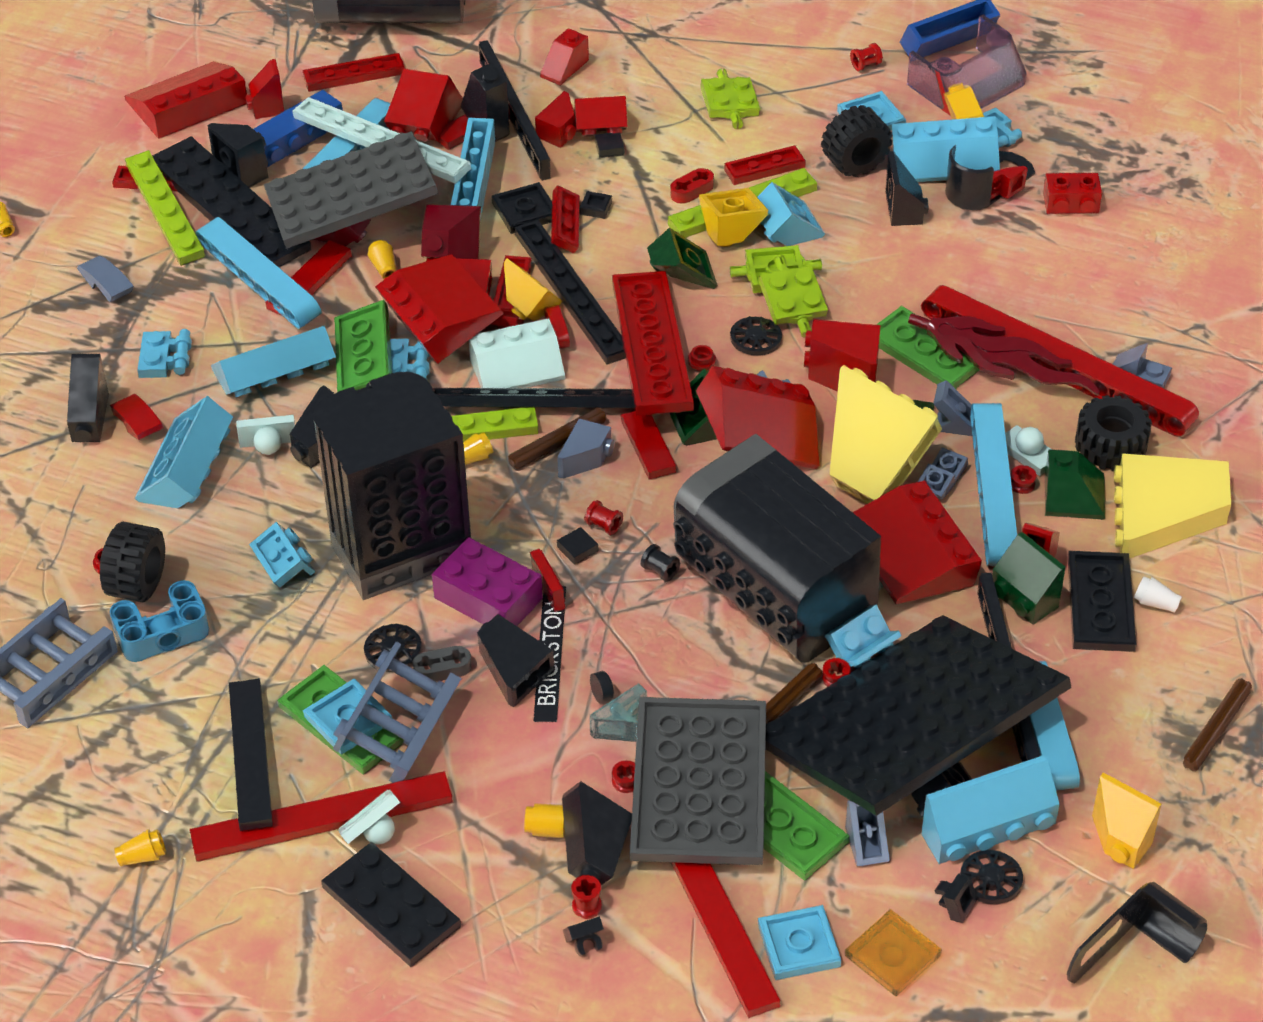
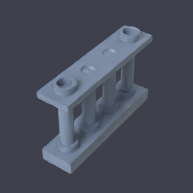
M60 598L0 648V692L14 701L13 704L19 723L29 728L117 653L118 650L113 631L104 626L97 633L90 635L70 621L66 601ZM62 630L82 645L73 653L68 654L48 639L57 631ZM38 648L60 664L52 671L46 673L25 658ZM16 667L37 683L27 692H22L2 677Z
M398 642L394 643L390 652L385 649L383 650L375 664L380 669L350 719L347 721L342 718L333 734L338 737L333 747L335 751L339 752L345 740L348 739L391 763L389 767L395 769L389 779L392 783L405 779L462 679L450 672L445 683L440 680L437 683L394 658L401 646ZM387 669L431 693L430 697L435 699L432 706L427 703L422 705L382 682L381 680ZM373 693L381 695L418 716L417 720L422 722L417 729L412 726L410 729L368 705L367 703ZM359 716L367 718L404 739L403 743L408 745L405 753L400 750L396 752L353 728Z

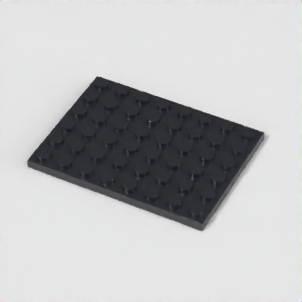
M942 615L918 631L911 633L899 643L887 648L885 652L871 659V661L863 663L861 667L852 671L850 675L842 676L837 682L822 691L816 692L814 696L798 706L792 707L774 721L768 722L765 732V750L877 816L1072 688L1070 677Z

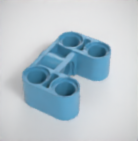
M181 580L173 583L168 590L171 603L170 610L148 618L146 616L141 617L135 603L129 600L118 601L111 606L110 617L114 634L127 660L131 662L143 661L154 655L200 641L208 635L209 625L205 606L192 582Z

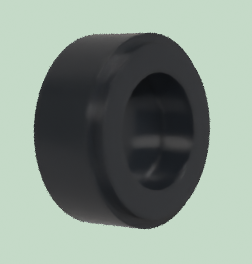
M603 670L592 673L590 675V685L596 701L600 704L611 701L614 696V690L609 675Z

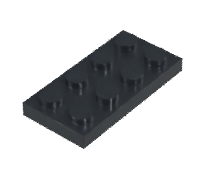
M372 842L321 880L322 888L410 967L461 927L460 918Z

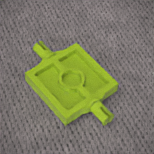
M721 68L717 71L718 78L701 79L700 87L709 118L722 117L731 119L733 128L737 129L738 127L740 129L743 127L741 118L759 116L760 107L750 77L729 78L727 70L723 68L722 72Z
M799 245L745 250L746 265L730 266V277L747 276L751 283L752 292L763 293L758 281L760 274L778 271L773 261L776 256L784 255L788 268L793 269L811 265L813 271L822 270L821 259L805 260L800 254Z
M778 255L773 259L778 271L760 274L758 281L774 325L785 323L798 324L801 336L805 338L806 330L812 331L808 321L813 318L826 316L828 308L812 266L788 268L784 255H780V257Z

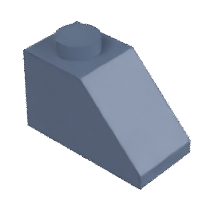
M578 419L557 457L558 477L564 479L601 467L607 456L610 457L614 450L615 441L611 439V427Z

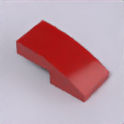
M1015 166L994 171L991 199L997 195L1008 199L1025 188L1028 168L1025 166Z
M132 394L110 405L113 415L123 421L127 432L138 440L164 428L153 410L136 394Z

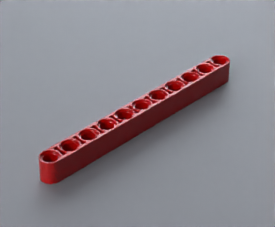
M939 285L921 304L923 313L931 320L933 317H976L990 324L1004 327L1006 330L1005 335L997 337L1025 338L1038 343L1059 358L1071 360V368H1056L1038 358L1030 357L1033 361L1048 369L1081 374L1090 379L1099 389L1100 394L1098 396L1084 387L1078 385L1069 386L1091 397L1102 399V396L1109 395V397H1115L1116 395L1121 396L1122 399H1132L1133 403H1139L1143 406L1142 410H1147L1152 426L1173 436L1184 435L1199 416L1197 406L1190 400L948 286ZM977 333V334H980V335L991 336V335H987V334H983V333Z

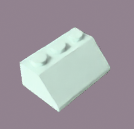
M549 318L479 333L469 340L470 361L481 388H528L565 379L557 336Z

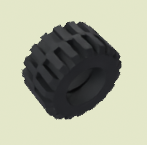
M860 105L857 108V106H852L849 110L841 111L840 115H836L833 121L828 123L826 126L827 130L822 135L824 140L821 141V147L824 154L841 173H844L845 176L852 175L853 177H858L860 174H867L871 169L874 170L879 163L885 160L884 157L888 155L889 147L893 143L891 139L893 135L890 128L870 107L866 108V106Z
M1107 395L1102 396V399L1097 397L1092 399L1091 403L1087 402L1079 413L1075 436L1076 450L1092 464L1098 465L1100 469L1110 468L1111 471H1114L1115 465H1120L1122 454H1146L1152 425L1147 410H1142L1143 406L1139 403L1135 404L1129 398L1122 399L1121 396L1109 397Z
M124 521L115 525L105 542L100 561L101 587L106 595L137 602H146L151 598L160 582L165 563V541L160 529Z

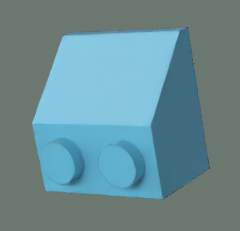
M771 182L757 197L768 209V215L760 224L765 227L766 231L764 233L772 242L776 243L779 241L785 246H791L819 239L825 235L807 204L775 183Z

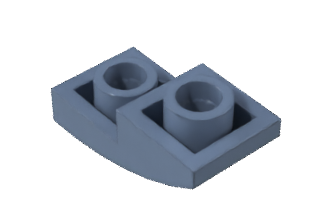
M102 256L95 257L77 267L92 289L98 287L109 302L125 296L133 290L134 286L115 265Z
M941 448L932 465L928 463L918 482L925 480L936 497L943 499L954 487L967 467L968 457Z

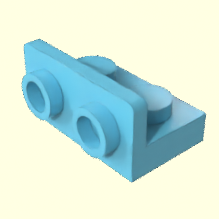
M275 522L249 545L273 583L280 588L302 569L310 576L315 573V570L310 564L313 560L311 555L304 547L298 546L297 543L300 542V538L290 527L285 530L280 524Z
M877 604L868 606L825 635L836 658L845 660L849 663L850 667L854 666L855 669L861 667L863 663L871 661L870 657L874 654H881L887 648L894 646L893 642L902 636L899 630H889Z

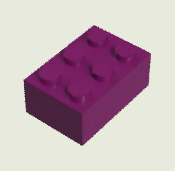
M470 537L432 573L434 598L481 624L489 622L499 614L518 626L543 599L541 574Z

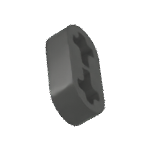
M452 646L423 652L414 658L413 669L435 682L446 680L450 672L461 677L471 670V654L468 649L462 646ZM459 659L461 663L456 664L454 660ZM428 665H429V668H430V669H429V670H425L424 666H428Z

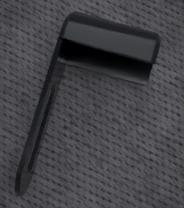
M954 145L949 151L945 189L948 200L966 210H982L989 207L1002 197L997 195L991 199L993 167L975 170L961 166L955 161L956 145ZM999 151V164L1004 160L1016 163L1018 166L1027 167L1026 180L1035 174L1032 164L1024 157L1013 152Z
M1146 883L1077 949L1067 971V980L1076 983L1133 926L1180 961L1187 963L1205 937L1207 920L1157 883ZM1121 919L1122 922L1117 932L1081 966L1085 953Z

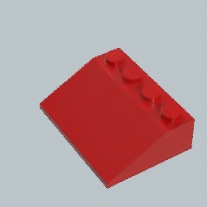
M214 61L124 96L127 103L158 139L247 104L245 95H247L245 79L233 66Z
M452 254L396 270L375 286L391 310L437 364L504 314Z
M711 367L696 392L722 450L730 451L749 437L757 434L794 465L817 470L820 464L816 408L809 390L805 386L783 382L776 378L761 377L754 373H743L731 368Z
M925 480L898 486L853 512L881 535L879 580L895 604L975 585L982 560Z

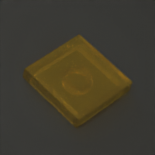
M890 909L845 949V956L896 997L941 956L942 949Z

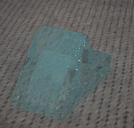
M638 683L590 714V735L594 739L636 742L638 724L636 719H638L639 697H647V690Z

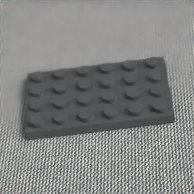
M412 131L398 134L394 138L383 142L373 143L369 147L358 151L348 152L339 158L323 161L314 167L300 169L294 174L283 178H275L271 182L264 184L286 249L439 194Z
M639 697L630 861L763 865L766 701Z

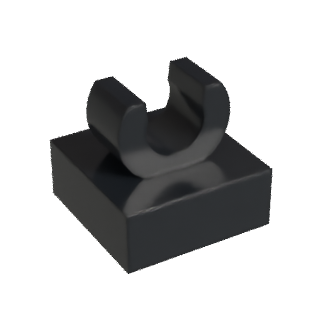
M958 873L952 883L940 881L934 890L936 894L943 895L938 903L940 906L947 908L950 920L963 923L977 901L971 878L968 875Z
M600 916L563 929L566 942L576 940L575 951L579 956L585 954L583 943L587 939L594 943L595 950L602 949L601 938L594 934L604 930Z

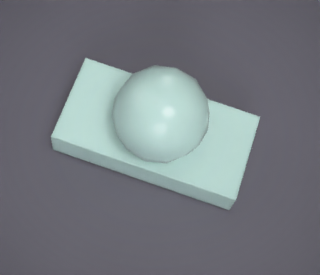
M294 415L236 421L240 448L254 446L261 454L271 455L280 449L282 443H291L290 432L295 426Z
M1018 425L1006 432L1008 454L1023 465L1033 468L1037 475L1041 476L1044 474L1048 449L1051 448L1044 444L1043 434L1037 428L1026 427L1022 429Z
M387 789L342 825L338 830L347 844L361 833H363L366 840L376 845L388 842L393 837L395 825L392 818L386 813L400 802L392 791Z

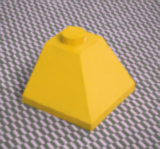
M749 188L699 194L707 233L717 246L728 247L734 243L743 242L768 215V209Z
M508 258L504 261L507 301L514 306L511 311L522 320L528 317L533 321H537L544 316L545 307L560 305L563 302Z
M1103 772L1099 778L1092 813L1097 833L1105 854L1114 861L1134 869L1153 843L1162 803Z

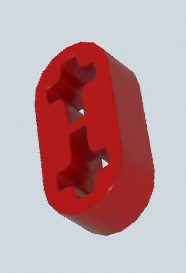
M699 168L674 180L670 185L671 199L680 204L688 203L698 198L699 194L710 192L714 187V173L709 169Z
M559 305L545 307V319L549 318L557 336L559 349L569 348V333Z

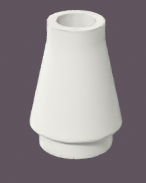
M1143 576L1134 598L1140 601L1139 604L1175 613L1182 596L1174 593L1154 577L1150 579Z

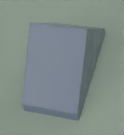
M848 800L845 829L850 836L849 843L856 866L889 862L883 812L876 816Z

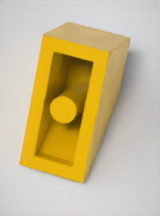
M963 83L948 87L949 92L943 94L952 119L984 117L969 85L963 86Z

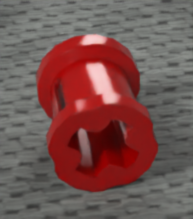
M871 43L867 48L851 50L850 59L854 69L861 71L865 66L881 64L883 55L877 43Z
M599 500L593 501L589 505L584 516L586 524H594L604 529L605 533L610 536L619 530L623 521V513L621 511H612L604 507Z
M582 875L577 877L571 885L572 895L575 898L572 901V910L575 915L583 919L594 918L602 909V901L599 897L601 894V883L594 876Z

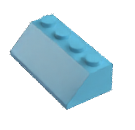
M996 116L892 124V149L917 182L946 180L949 151L954 145H956L955 161L961 166L975 170L987 169L989 167H993L994 171L1000 170Z
M324 325L212 364L211 368L226 395L234 392L235 397L251 393V386L261 384V387L265 388L277 384V377L287 375V378L291 379L303 375V368L313 366L315 371L329 366L328 360L336 356Z
M206 396L175 417L134 499L142 503L177 509L187 502L193 503L201 493L199 488L201 483L211 472L209 468L211 462L217 458L221 451L219 448L220 443L230 432L228 427L233 416L210 397Z
M1045 755L926 795L921 835L938 864L947 861H957L967 854L979 850H988L996 844L1007 840H1017L1025 834L1036 830H1046L1053 824H1056L1060 803L1048 759Z

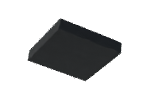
M540 182L491 196L492 204L510 234L514 233V227L535 220H539L542 225L552 222V201Z

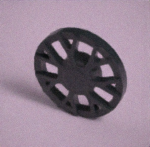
M749 316L740 319L732 326L730 340L736 349L745 354L766 355L775 351L780 346L782 332L780 327L774 325L772 320ZM736 335H745V337L737 338V339H736L735 336H736ZM767 335L777 336V339L767 337ZM765 343L768 345V347L762 348L761 346ZM745 344L751 345L752 348L746 347Z
M398 623L383 625L377 628L367 637L364 644L367 662L379 670L380 668L375 666L376 659L380 657L384 649L390 652L394 643L398 642L401 646L394 658L399 661V658L405 655L408 659L402 663L409 667L412 666L414 658L422 652L419 634L411 627ZM396 631L395 635L387 636L386 634L387 632ZM404 633H407V634L410 635V636H408V637L405 638V639H402V638H401V636H402ZM377 637L383 639L380 643L375 642L374 640ZM417 644L416 649L405 648V645ZM381 649V652L371 656L369 653L370 651Z
M985 850L973 853L963 862L960 874L970 876L971 881L978 880L980 885L974 888L977 900L983 903L1001 904L1008 902L1016 897L1022 888L1023 872L1020 865L1013 857L1001 851ZM987 858L989 863L984 865L980 862V859ZM997 859L1006 862L1003 866L995 864ZM969 866L979 869V873L969 872L966 870ZM1015 871L1017 876H1006L1005 872ZM1004 882L1013 887L1010 892L1002 887ZM986 890H996V896L985 895Z

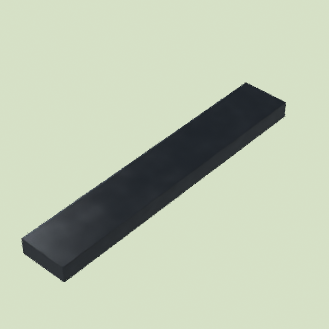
M260 678L230 682L229 694L240 831L272 827Z

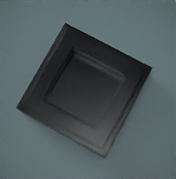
M620 132L595 135V144L599 158L624 155V145Z
M587 191L580 205V215L605 219L612 204V195Z
M582 527L557 540V547L574 565L599 551L598 543Z

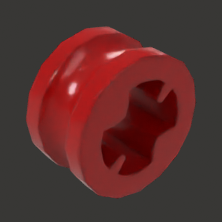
M1019 465L1011 470V486L1014 492L1028 494L1034 490L1037 474L1033 468Z
M841 658L829 659L823 665L822 681L827 687L837 682L842 676L850 675L849 663ZM837 671V674L841 672L842 675L836 676V673L832 675L831 672Z
M625 760L613 766L612 785L617 791L622 793L633 792L634 762Z

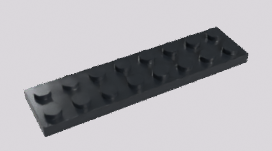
M192 136L152 155L162 175L171 181L174 188L210 221L220 217L277 267H281L311 251L310 241L286 249L272 207Z

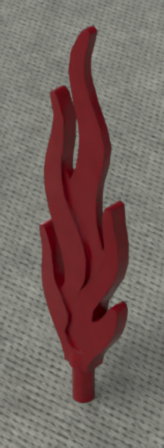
M912 313L908 319V324L927 330V335L936 341L940 349L949 358L958 363L963 362V356L958 351L960 350L975 367L992 376L1014 380L1015 373L1012 370L997 366L1005 365L1020 370L1041 384L1078 385L1086 388L1096 396L1100 394L1097 386L1083 375L1048 369L1036 363L1030 357L1038 358L1056 368H1071V360L1059 358L1038 343L1025 338L997 337L1003 336L1006 333L1005 328L1002 326H996L970 316L933 317L932 320ZM977 333H983V334H987V335H991V336L980 335V334H977Z

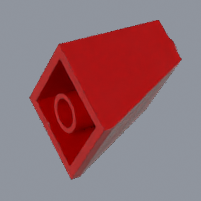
M403 69L384 122L390 130L400 134L412 131L414 137L419 141H438L443 129L449 122L453 121L461 110L460 106L463 97L448 75Z
M813 319L812 331L806 330L805 347H810V351H805L804 367L809 368L808 379L838 392L840 368L844 365L851 370L853 368L860 369L868 376L869 380L876 383L881 325Z

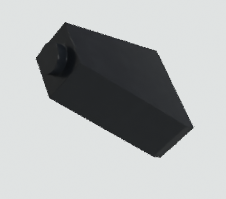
M490 63L471 72L460 107L468 118L494 119L496 142L510 134L507 82L495 65Z
M100 354L71 355L67 425L71 442H100L109 391Z
M325 385L319 388L290 432V450L297 461L304 462L310 468L320 463L313 417L314 409L322 399L334 394Z
M499 614L489 622L484 623L477 632L479 652L506 701L512 707L516 706L555 670L553 650Z
M580 781L565 792L562 797L568 873L576 878L582 875L594 876L602 885L613 878L632 822V813Z

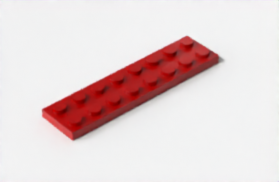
M666 271L612 275V286L636 415L694 411V401Z

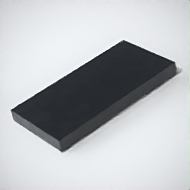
M1069 551L1068 574L1073 649L1135 652L1136 636L1129 553Z

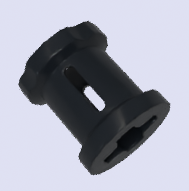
M657 544L650 545L640 561V565L644 569L655 571L665 582L670 581L677 574L681 564L678 557H670L665 554Z

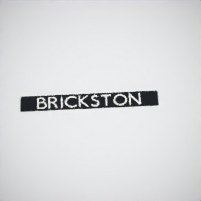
M562 586V587H563V591H564V599H565V597H566V586ZM544 592L540 642L553 650L555 670L536 686L533 721L557 722L565 609L554 612Z

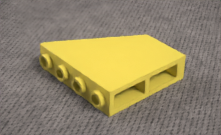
M843 365L839 373L830 476L835 485L866 504L903 485L941 432L942 427L937 419L938 415L928 407L921 409L914 405V401L904 394L899 396L894 394L885 383L878 380L875 383L869 380L868 376L860 369L853 368L851 370Z
M1122 454L1120 465H1115L1114 482L1119 483V486H1115L1114 504H1119V508L1116 507L1114 524L1120 525V529H1116L1115 547H1120V553H1129V559L1227 524L1231 507L1229 461Z

